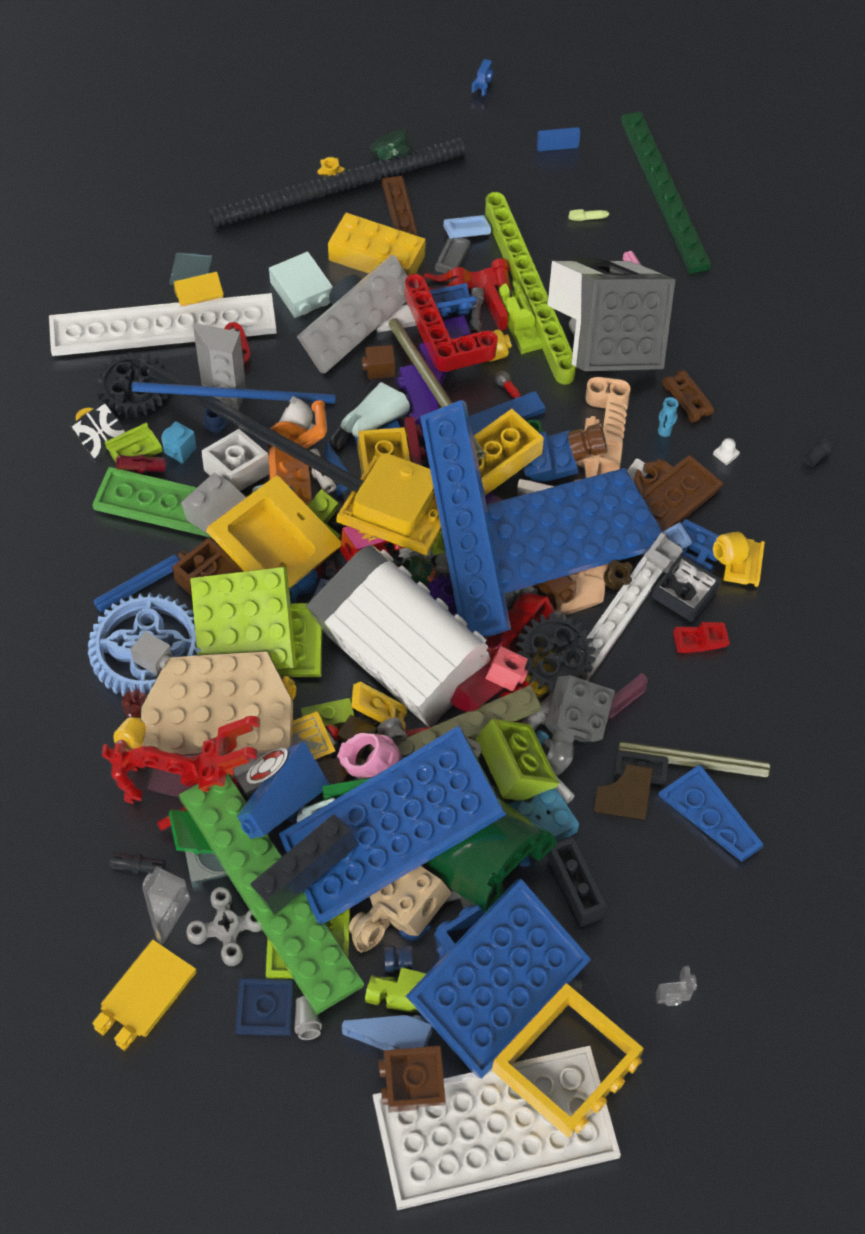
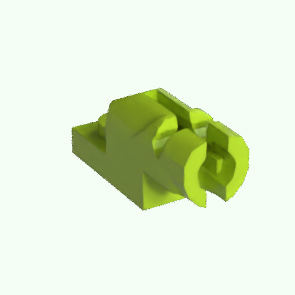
M513 281L515 289L512 291V297H510V290L507 284H503L499 288V295L508 313L507 325L520 353L524 354L542 349L543 343L535 328L534 314L519 282Z
M401 968L398 981H394V977L371 975L365 995V1002L379 1006L380 1002L386 998L388 1009L407 1013H419L406 995L426 973Z

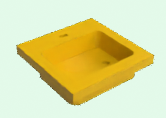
M383 454L380 457L374 456L360 478L364 483L357 493L351 492L339 511L336 522L427 556L442 530L430 469L391 454Z
M278 475L222 515L206 529L207 533L244 572L287 567L289 589L338 551L341 546V541Z

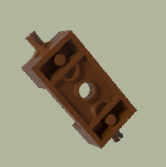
M207 538L190 553H187L186 550H182V553L179 552L178 558L181 560L172 566L175 582L190 596H192L190 578L244 572L210 538Z

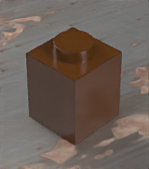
M393 345L366 347V357H362V368L367 370L368 379L395 377Z

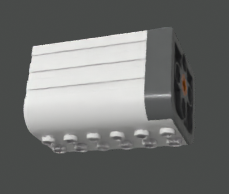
M368 545L357 552L306 606L322 631L403 705L407 706L425 725L433 727L452 707L453 704L450 700L457 686L489 663L490 656L486 651L488 649V646L485 644L486 640L477 631L472 633L466 627L468 624L459 615H451L448 611L449 607L441 599L437 598L434 600L429 594L430 590L421 582L416 584L410 578L412 575L403 566L398 568L392 562L394 559L385 550L380 552L373 545Z

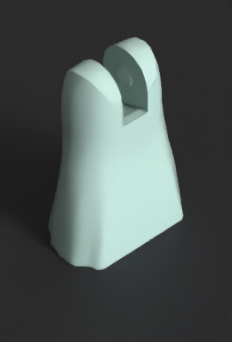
M380 382L343 419L341 427L348 433L352 432L354 436L358 437V431L376 430L387 422L407 415L410 408L409 401L403 393Z

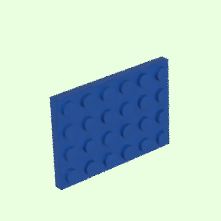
M517 879L415 985L406 997L477 1078L482 1079L491 1070L494 1059L566 983L569 984L591 959L523 880Z

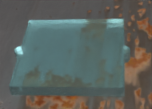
M176 253L170 285H174V281L209 274L212 256L197 255L196 253Z

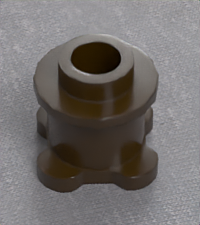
M617 560L611 561L609 568L603 575L605 584L613 590H619L623 585H629L632 582L630 572L633 569L632 565L629 562L619 563Z

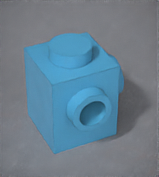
M176 421L170 428H166L162 434L164 453L182 464L197 448L194 431Z

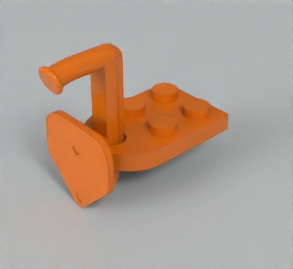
M317 400L312 404L311 408L315 412L316 425L309 430L289 421L278 422L270 429L308 449L320 441L327 432L325 403ZM268 444L270 480L278 475L289 487H293L295 494L308 506L312 501L309 466Z

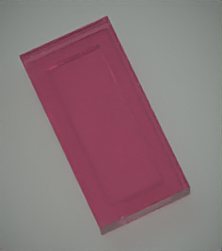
M643 673L614 694L608 719L615 716L645 692L648 678Z

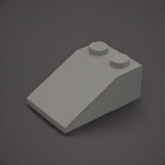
M214 472L187 496L181 504L186 520L208 534L206 529L210 524L246 497L232 483Z

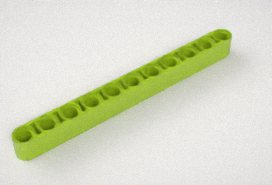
M498 192L489 193L486 197L485 206L487 221L491 226L503 258L509 263V272L513 281L519 282L535 317V328L543 343V352L556 381L564 385L570 384L574 381L576 366L572 365L573 352L554 309L548 306V295L505 197Z

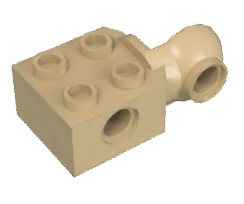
M420 866L371 895L370 899L373 905L368 913L360 912L351 920L349 931L352 933V941L355 948L360 952L372 949L382 940L385 930L390 924L408 935L419 936L452 893L441 879Z

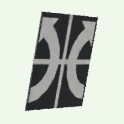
M105 401L70 425L95 462L109 453L105 446L106 441L126 432Z

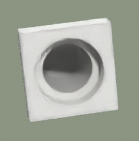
M727 438L723 440L722 445L714 451L713 455L728 465L739 456L740 452L735 449V441Z

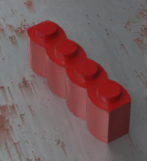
M526 592L516 600L513 609L508 611L511 630H509L510 651L514 653L519 652V650L515 649V645L520 642L517 638L520 633L524 634L522 630L525 625L530 627L532 619L538 622L540 615H543L548 620L550 613L554 612L548 597ZM490 658V661H489V664H490V665H491V663H492V661H493V658Z

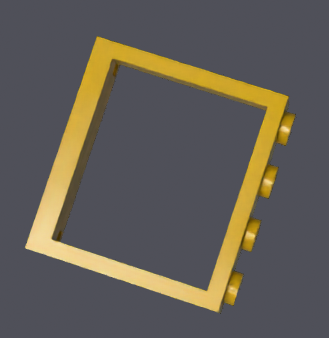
M566 983L494 1059L492 1071L567 1138H570L575 1131L579 1133L581 1130H584L589 1123L587 1118L593 1111L596 1114L600 1112L607 1103L605 1097L611 1091L615 1094L625 1082L623 1077L628 1071L633 1074L637 1070V1067L643 1061L640 1057L644 1048ZM568 1005L627 1054L571 1117L512 1066Z

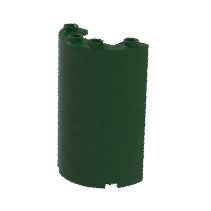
M501 799L499 801L506 813L505 816L421 865V867L441 879L444 884L473 905H480L484 913L504 893L502 880L530 853L532 857L540 861L557 845L553 834Z

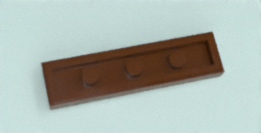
M403 176L383 178L382 186L393 228L419 237Z

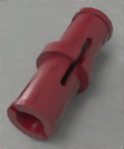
M138 454L137 456L118 455L116 457L117 470H137L138 473H143L144 471H165L166 461L164 457H145L144 454Z

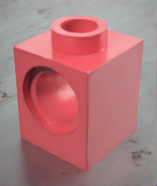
M500 646L485 679L513 691L517 683L522 684L526 678L528 670L524 668L528 659Z

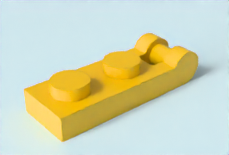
M362 682L353 685L352 708L381 723L387 719L398 718L403 725L401 730H406L404 717L407 716V706Z

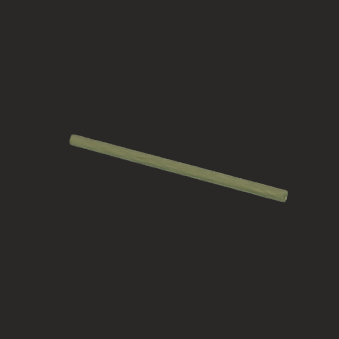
M396 318L391 319L388 323L389 327L440 406L443 408L453 404L399 320ZM473 435L477 459L480 460L484 457L485 452Z

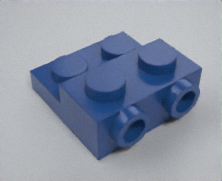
M546 431L539 433L544 437L542 454L524 467L526 477H530L532 482L544 483L579 473L578 464L573 457L569 443V431L547 436Z

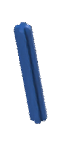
M172 555L94 599L95 607L99 612H102L111 607L112 603L120 602L121 599L129 597L173 572L172 566L180 561L176 555Z

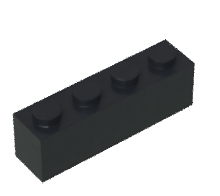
M333 814L251 882L250 885L260 900L276 915L358 846L351 831Z

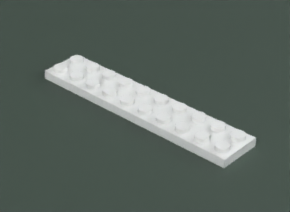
M272 293L220 298L181 307L180 303L49 315L52 356L195 342L194 323L224 329L230 322H236L242 326L245 336L276 333Z

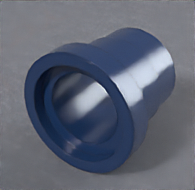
M208 409L205 410L203 421L205 430L212 434L224 431L227 426L226 419Z

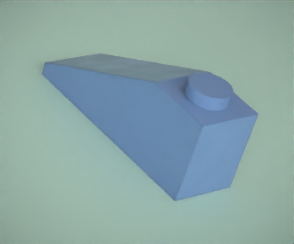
M402 1015L346 1020L342 1024L343 1035L382 1050L426 1047L432 1031L431 1024H428L425 1018L416 1015L413 1017Z

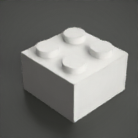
M240 429L202 450L204 471L210 476L215 472L232 483L239 491L270 474L268 453Z

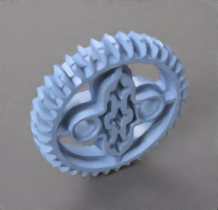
M140 593L137 599L130 595L129 601L125 602L121 599L119 606L112 603V611L105 609V617L98 616L99 624H94V632H90V641H88L90 664L101 683L104 682L108 689L112 688L115 694L121 691L124 698L130 694L133 700L140 695L143 701H145L146 696L150 693L158 676L147 669H141L142 666L133 662L130 649L145 631L169 644L172 657H183L187 653V656H198L197 652L201 651V649L197 648L194 612L188 610L186 604L181 605L178 599L172 602V598L169 595L163 599L160 593L156 598L151 593L148 594V597H143ZM160 614L171 616L181 622L186 627L190 639H185L176 630H163L164 624ZM136 615L133 630H117L108 637L110 632L119 623ZM148 623H153V624L150 625V626H144V625H146V624H148ZM104 653H109L119 662H130L131 674L137 680L122 677L111 670L105 660Z

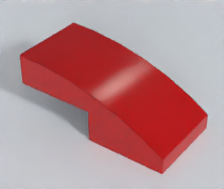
M702 622L699 627H676L673 631L677 653L714 650L730 644L724 622Z

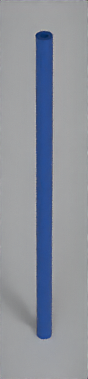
M142 382L132 383L133 392L290 401L292 396L303 402L321 400L324 403H335L334 394Z

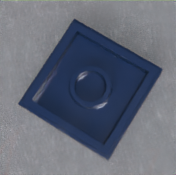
M239 978L236 1034L291 1036L294 980Z

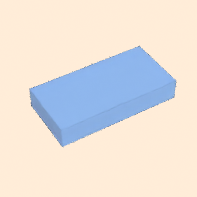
M484 215L445 219L443 224L449 238L491 233V226Z

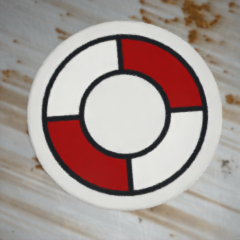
M279 748L265 753L249 769L247 781L252 784L259 783L272 776L286 761L288 751L285 748Z

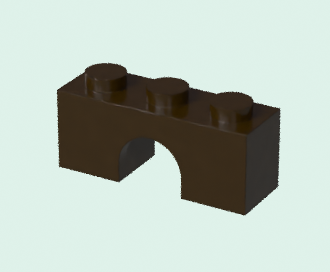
M350 715L337 734L338 746L341 747L342 743H345L348 739L359 733L377 734V728ZM372 744L365 745L359 750L355 760L356 766L365 764V757L374 750ZM326 755L321 758L318 766L330 785L353 781V776L341 765L340 759H332Z

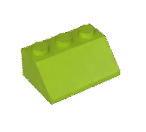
M491 719L475 738L481 746V753L503 799L524 801L553 789L560 784L531 724Z

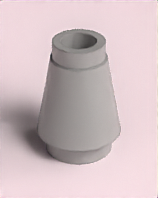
M305 996L299 997L296 1000L295 1033L302 1040L317 1038L322 1028L320 1019Z

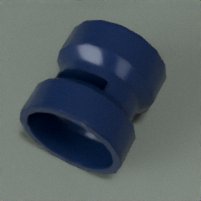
M385 945V973H393L395 970H401V968L412 970V945H404L402 948ZM396 953H398L399 965H396Z

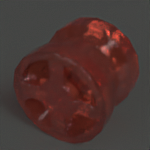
M140 690L128 691L123 696L122 705L127 718H141L142 706L147 698L144 692L141 693Z

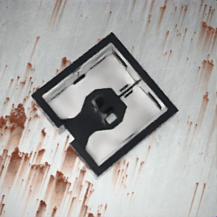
M680 555L670 567L668 575L665 574L654 587L652 598L693 623L719 590L721 579Z

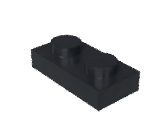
M618 751L614 778H620L623 775L626 765L652 768L651 783L665 785L669 758Z

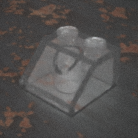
M156 867L152 874L149 873L146 876L142 887L157 941L163 945L188 905L190 898L185 880Z

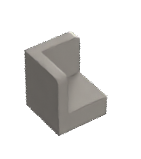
M661 532L645 556L648 562L668 573L670 567L682 554L683 550L668 540L667 535Z

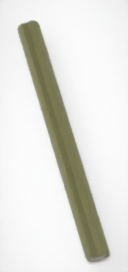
M624 741L620 742L618 751L669 758L668 763L691 767H697L700 764L705 769L768 777L770 773V763Z

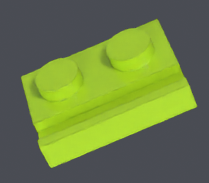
M147 423L105 442V446L115 463L118 455L137 456L138 454H144L145 457H153L163 452L161 444L148 428Z

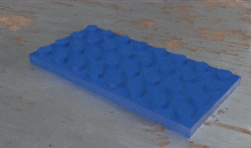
M625 468L487 505L504 593L609 564L613 560L619 561L647 553L662 532Z
M457 726L279 833L286 852H289L330 816L335 814L351 831L358 844L351 852L304 890L317 922L322 924L502 818L506 813L463 730Z

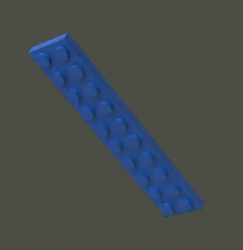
M460 400L423 415L420 418L457 614L468 624L466 627L472 633L477 631L484 638L511 630L467 404Z

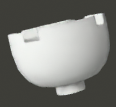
M292 396L288 408L286 407L279 422L289 421L307 430L315 426L311 423L313 413L310 407L302 400Z

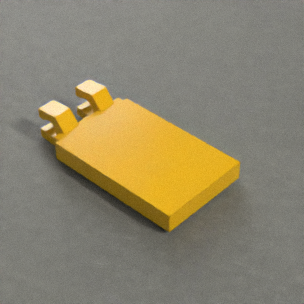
M152 940L101 1003V1010L103 1011L93 1022L94 1029L104 1036L116 1020L120 1022L124 1027L114 1040L118 1047L126 1051L137 1035H142L146 1038L194 977L196 969Z

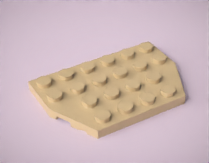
M268 652L171 657L164 669L161 670L142 706L141 721L146 725V732L141 746H155L161 751L180 753L184 757H192L202 753L203 741L217 737L219 727L243 719L246 716H257L260 718V727L256 728L253 726V731L237 736V747L232 752L244 747H253L258 750L257 753H267L279 748L288 749L292 745L293 701Z

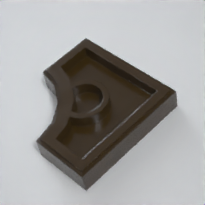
M626 765L623 775L617 782L608 786H597L594 812L645 820L652 768Z

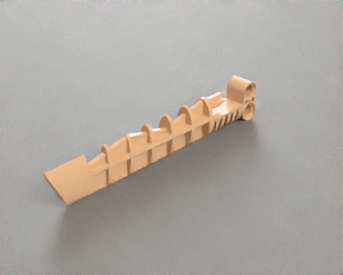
M594 377L587 383L586 402L590 406L606 408L603 431L608 453L597 456L591 453L589 458L577 461L579 466L585 468L586 478L620 469L623 450L622 439L624 438L623 432L625 431L624 424L626 423L625 417L627 416L626 410L628 409L630 385L626 381ZM595 416L586 418L584 431L587 430L588 426L599 424V419H595ZM608 564L568 575L572 582L576 581V595L570 602L556 607V612L561 611L564 615L602 603L604 601L606 585L603 575L608 569Z

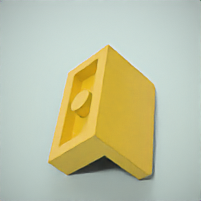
M217 272L174 281V291L181 307L223 298V291Z

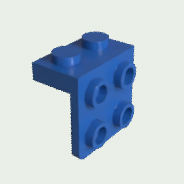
M467 283L430 290L442 320L447 319L448 315L452 314L457 316L468 315L469 311L477 303L476 296L470 297Z
M480 905L475 907L468 906L460 912V917L452 922L449 920L438 926L434 936L439 960L483 915V909Z

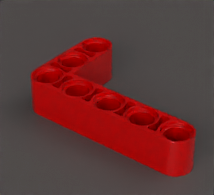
M411 274L405 279L406 302L433 365L438 371L448 372L490 361L496 357L498 337L494 332L482 331L451 339L425 279L419 274Z

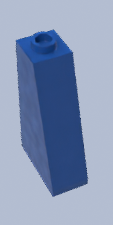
M304 741L293 744L286 749L288 756L284 764L276 773L262 781L237 817L241 822V828L250 839L266 835L323 792L322 786L330 785Z

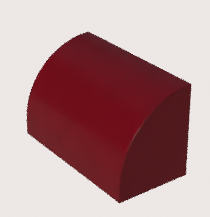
M487 663L457 686L450 702L460 710L473 712L502 691L504 687L485 679L491 666Z

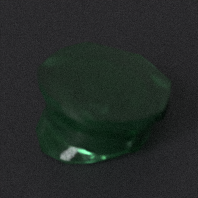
M400 129L383 135L370 145L371 151L375 152L380 160L413 150V147L408 144L406 139L407 129Z

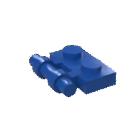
M685 519L682 526L691 538L692 544L682 549L681 555L711 572L713 565L706 562V559L709 558L715 562L717 561L713 554V545L719 535ZM687 549H690L698 553L699 556L695 557L687 553L686 551Z

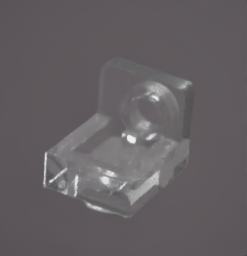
M683 966L680 973L681 982L659 984L656 991L657 1003L674 1006L681 1004L682 1001L691 999L697 986L695 975L690 974L689 966Z

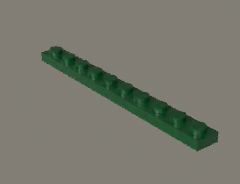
M635 112L621 115L623 128L689 274L710 270L711 263L642 113Z

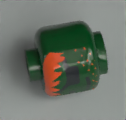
M418 555L404 559L400 565L412 575L410 578L416 584L421 582L427 586L435 578V566L433 563Z

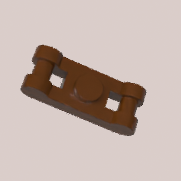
M685 370L676 372V375L673 377L667 376L663 378L665 389L670 390L687 412L688 418L692 423L700 420L702 416L707 417L714 413L712 404Z

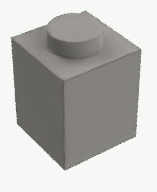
M147 631L143 633L130 649L133 662L157 676L172 657L170 645Z

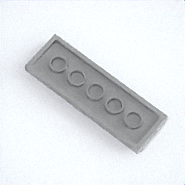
M395 255L387 257L297 336L320 373H326L406 302L405 279L408 276Z

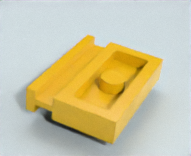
M748 539L750 551L747 559L743 562L725 565L723 581L746 585L751 583L758 587L765 542L757 543L752 539Z

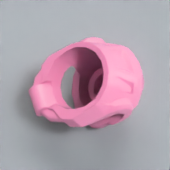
M359 733L341 744L337 758L340 759L341 765L345 767L350 775L368 779L402 760V755L392 738L380 734ZM372 744L374 750L368 756L365 764L356 766L355 760L359 750L365 745Z

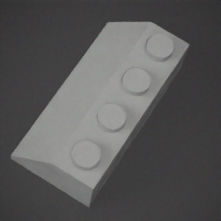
M194 323L193 329L202 386L246 389L240 332ZM215 397L238 411L243 398Z

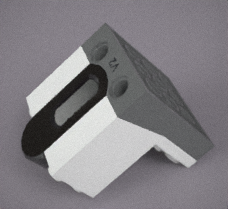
M574 258L571 261H552L548 306L577 319L572 365L583 371L664 369L675 279L631 261H607L597 258Z

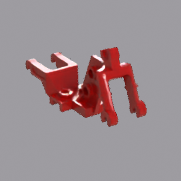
M246 716L243 719L219 727L217 737L203 741L202 753L190 758L184 757L180 753L161 751L155 746H141L133 749L124 740L117 741L114 749L109 748L107 744H103L102 756L111 762L112 777L117 782L118 787L125 791L124 801L134 804V799L137 801L142 800L143 792L137 789L133 784V780H130L127 776L128 771H138V767L146 768L147 766L181 775V784L189 787L199 783L198 789L208 792L211 786H225L226 774L234 776L235 767L249 763L250 758L257 759L258 750L253 747H244L238 751H232L237 747V736L253 731V726L259 728L260 718L257 716Z

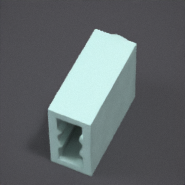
M309 252L269 268L270 283L294 318L308 314L312 310L331 303L329 301V294L333 286Z

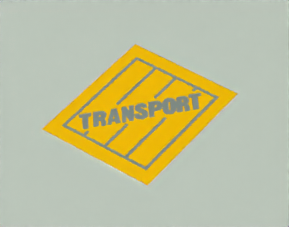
M318 711L293 720L292 735L298 733L300 742L304 741L314 759L335 752Z

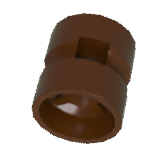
M600 423L588 426L586 431L580 428L568 432L569 443L575 461L589 458L591 453L595 456L608 453L606 438Z

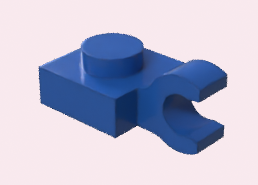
M483 60L477 72V78L472 83V93L476 89H482V96L486 95L487 83L492 81L494 70H491V60Z
M315 569L289 589L291 596L290 604L296 603L297 596L299 598L305 593L309 594L318 585V573Z

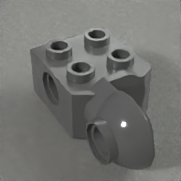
M571 675L557 678L545 723L553 737L552 739H546L542 745V749L556 775L561 774L573 759V740L595 742L603 739L615 690Z

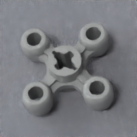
M219 887L211 894V904L217 911L215 919L210 923H203L199 920L191 922L186 929V935L193 944H202L209 937H217L223 942L221 950L223 962L228 966H236L243 958L242 948L236 942L238 934L243 930L260 932L262 928L258 922L252 921L255 917L251 911H248L244 916H236L230 910L232 903L230 891L227 888ZM224 921H227V924H229V932L223 926ZM195 931H201L199 934H194ZM231 952L236 953L234 956L228 955Z

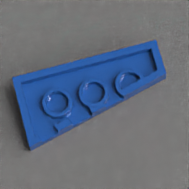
M700 764L658 793L661 799L741 862L763 848V843Z

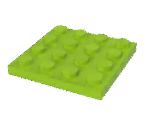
M287 567L190 578L197 648L201 649L200 652H197L198 656L268 652L276 670L297 668Z

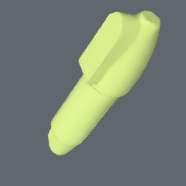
M571 210L568 218L574 221L606 218L609 212L602 210Z

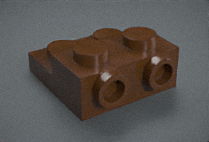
M440 1046L384 1050V1059L379 1060L380 1077H385L386 1088H381L382 1106L388 1105V1113L417 1110V1107L446 1105Z

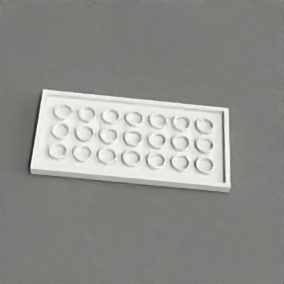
M590 1046L515 1062L512 1065L570 1117L601 1084ZM492 1068L482 1079L477 1078L473 1072L444 1078L446 1105L417 1107V1110L388 1113V1105L382 1106L381 1093L373 1095L397 1210L618 1159L621 1156L607 1104L599 1113L596 1114L593 1111L588 1116L589 1123L584 1130H581L579 1133L575 1131L570 1138H567L492 1071Z

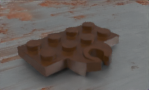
M690 455L675 467L660 459L654 462H647L644 464L643 470L654 478H644L642 471L639 469L635 472L634 477L635 486L662 532L679 522L681 523L723 487L722 481Z

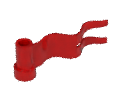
M503 258L494 260L491 263V268L478 272H469L462 267H457L443 275L424 274V278L436 282H446L453 277H458L444 287L467 283L470 290L473 288H482L484 290L485 284L492 282L494 286H497L498 291L505 283L509 290L511 289L508 276L510 270L509 263ZM428 287L429 290L439 289L434 287Z

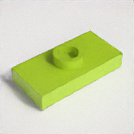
M350 698L301 708L302 717L318 711L324 726L332 724L336 727H342L350 715L354 716Z

